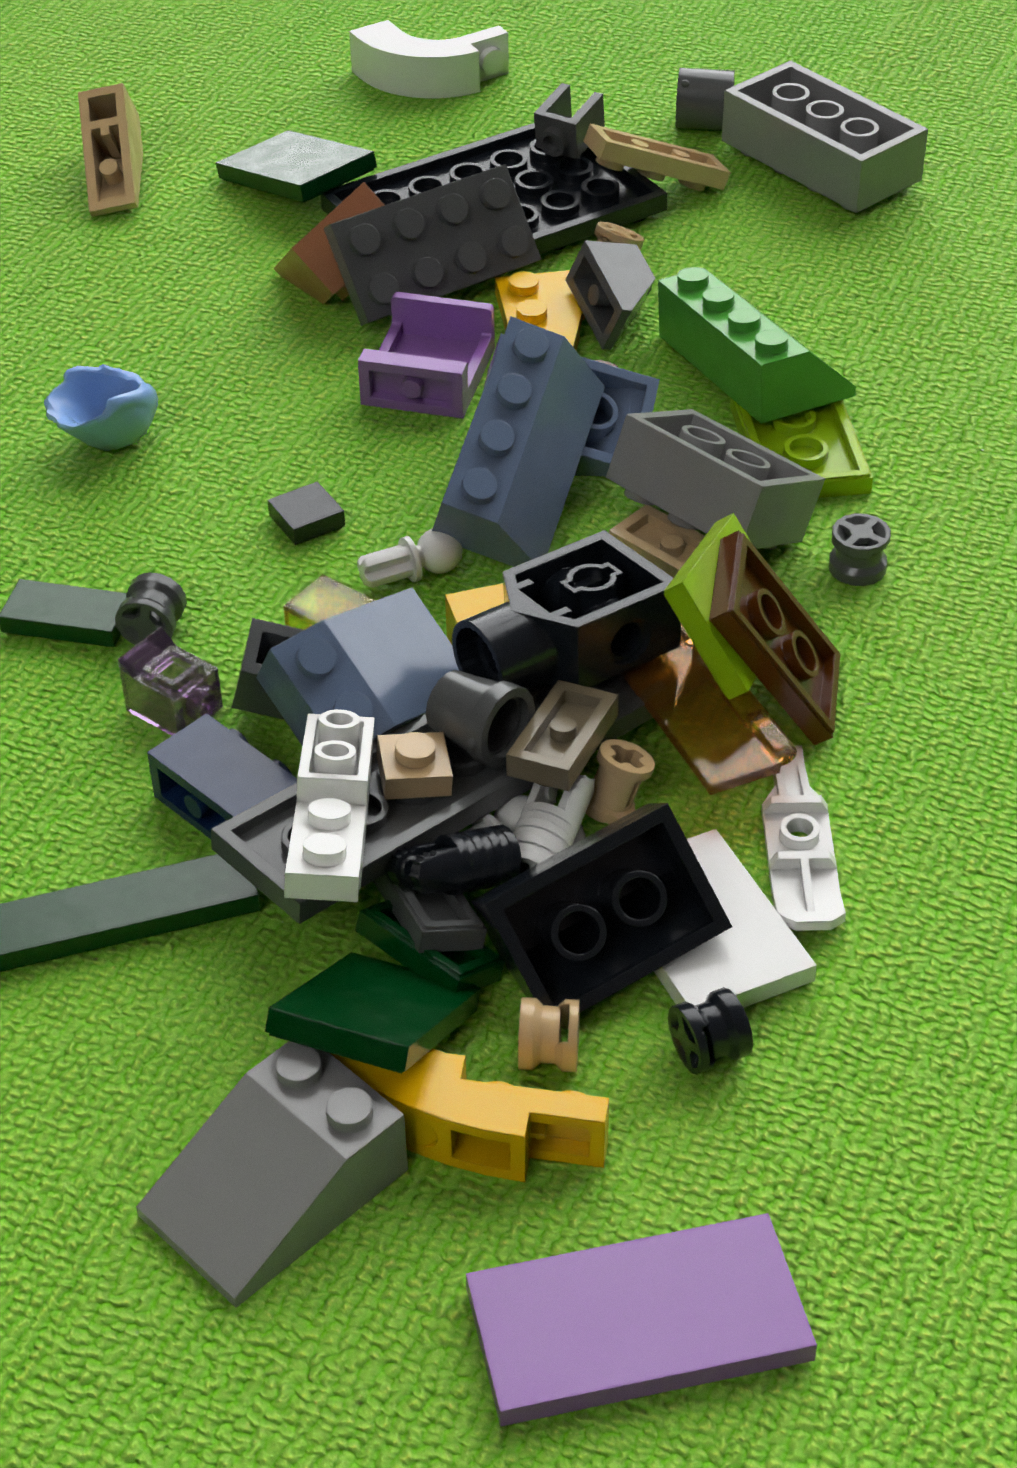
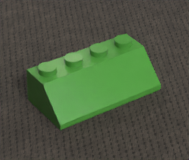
M685 268L680 270L677 275L658 280L659 336L761 424L856 396L855 385L705 268Z

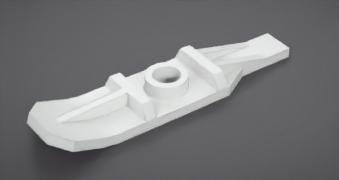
M802 745L771 746L770 756L774 788L763 802L761 812L773 907L788 927L795 931L832 930L845 922L846 912L840 892L828 805L824 798L818 795L809 785ZM791 832H803L808 834V836L797 837L792 835Z

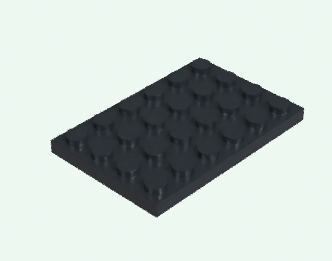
M535 123L343 184L321 194L320 197L321 209L326 214H329L365 182L382 203L387 205L506 164L539 254H543L549 251L561 250L571 243L591 236L595 237L594 231L598 222H609L623 226L629 223L641 222L649 216L666 211L667 192L640 174L635 168L624 166L622 171H616L600 165L596 161L597 156L589 147L578 159L562 155L558 157L548 155L543 149L536 147Z

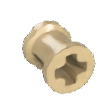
M610 739L602 742L596 756L600 765L594 777V793L586 814L601 823L611 824L635 811L634 799L641 782L651 778L655 768L654 759L646 750L634 743L619 739Z

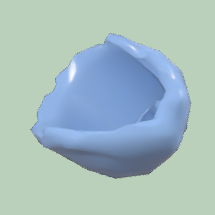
M102 364L99 367L76 366L67 369L64 373V381L51 391L44 400L48 420L55 422L59 429L91 447L110 451L137 443L146 434L158 407V397L156 390L150 384L145 383L138 374Z

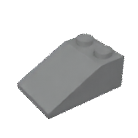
M288 1041L245 1073L136 1206L138 1216L237 1308L408 1170L404 1114L332 1054Z

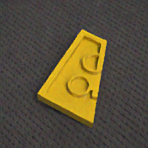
M570 270L544 273L522 271L516 272L511 276L495 277V295L505 331L510 317H514L564 336L577 351L582 320H585V316L565 280Z

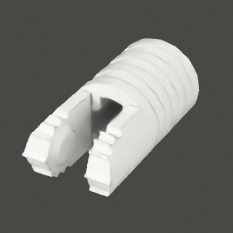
M579 775L569 791L564 790L558 806L554 805L558 796L557 788L545 787L537 783L533 784L513 831L521 851L520 873L573 845L594 793L595 779H590L586 775Z

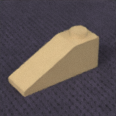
M120 83L78 92L88 204L91 216L137 208L139 204L143 147L139 114L124 84Z

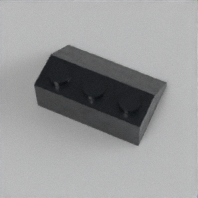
M648 803L471 900L479 918L486 926L487 933L499 956L505 960L504 965L525 996L537 998L543 1005L558 1006L565 999L580 1000V1013L732 927L668 803Z

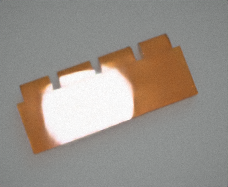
M682 624L681 647L622 673L630 687L644 702L647 710L710 795L780 773L781 766L789 764L797 755V748L775 720L769 717L767 710L750 689L748 692L730 700L724 696Z

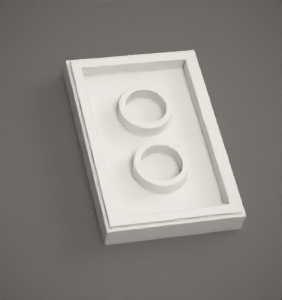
M717 829L688 838L687 841L732 927L654 971L675 1004L686 1001L693 1005H698L705 1002L710 992L725 987L737 996L744 1008L814 982L816 963Z

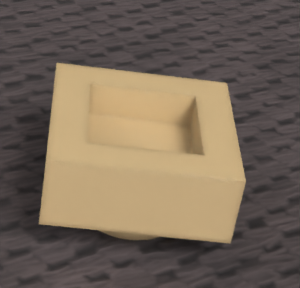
M409 732L405 734L377 735V760L383 794L386 800L452 795L453 774L444 732Z

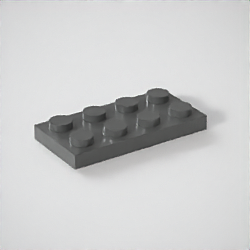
M506 164L340 220L324 228L361 326L391 316V299L395 292L443 297L541 260Z

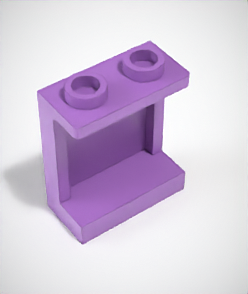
M395 292L391 299L392 323L379 350L364 348L358 359L361 405L463 419L495 349L494 306L483 302Z

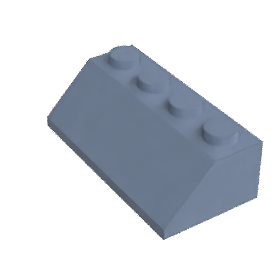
M510 317L432 531L452 536L464 549L513 567L548 553L605 388L604 384L564 336Z

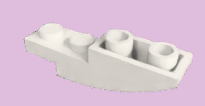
M329 710L322 714L307 715L297 776V802L285 869L284 898L358 902L359 889H361L368 814L374 717H359L354 712L347 710Z

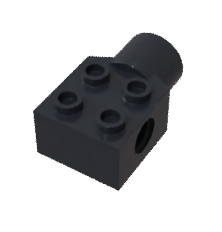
M605 530L503 571L504 603L458 622L453 629L452 646L459 671L497 682H512L528 690L544 683L555 685L558 680L585 687L596 686L604 680L638 665L648 663L654 658L681 647V622L664 596V590L673 577Z

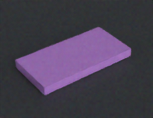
M769 1213L466 1273V1290L500 1427L815 1361L817 1343Z

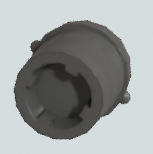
M457 670L446 673L438 680L430 693L426 707L427 724L433 731L444 732V737L467 751L473 760L492 768H500L506 765V754L535 714L534 699L528 689L512 682H497Z

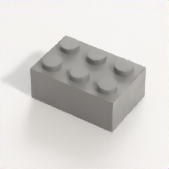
M693 409L626 414L606 475L607 479L625 488L624 495L641 504L658 506L669 513L667 518L672 523L686 529H699L707 534L716 521L734 513L756 549L764 548L769 550L776 549L778 545L802 542L825 478Z

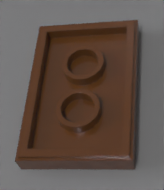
M738 530L721 538L709 620L813 745L833 738L840 665L839 651L744 533Z

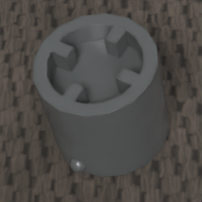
M680 67L676 100V129L722 131L724 90L734 86L735 70Z

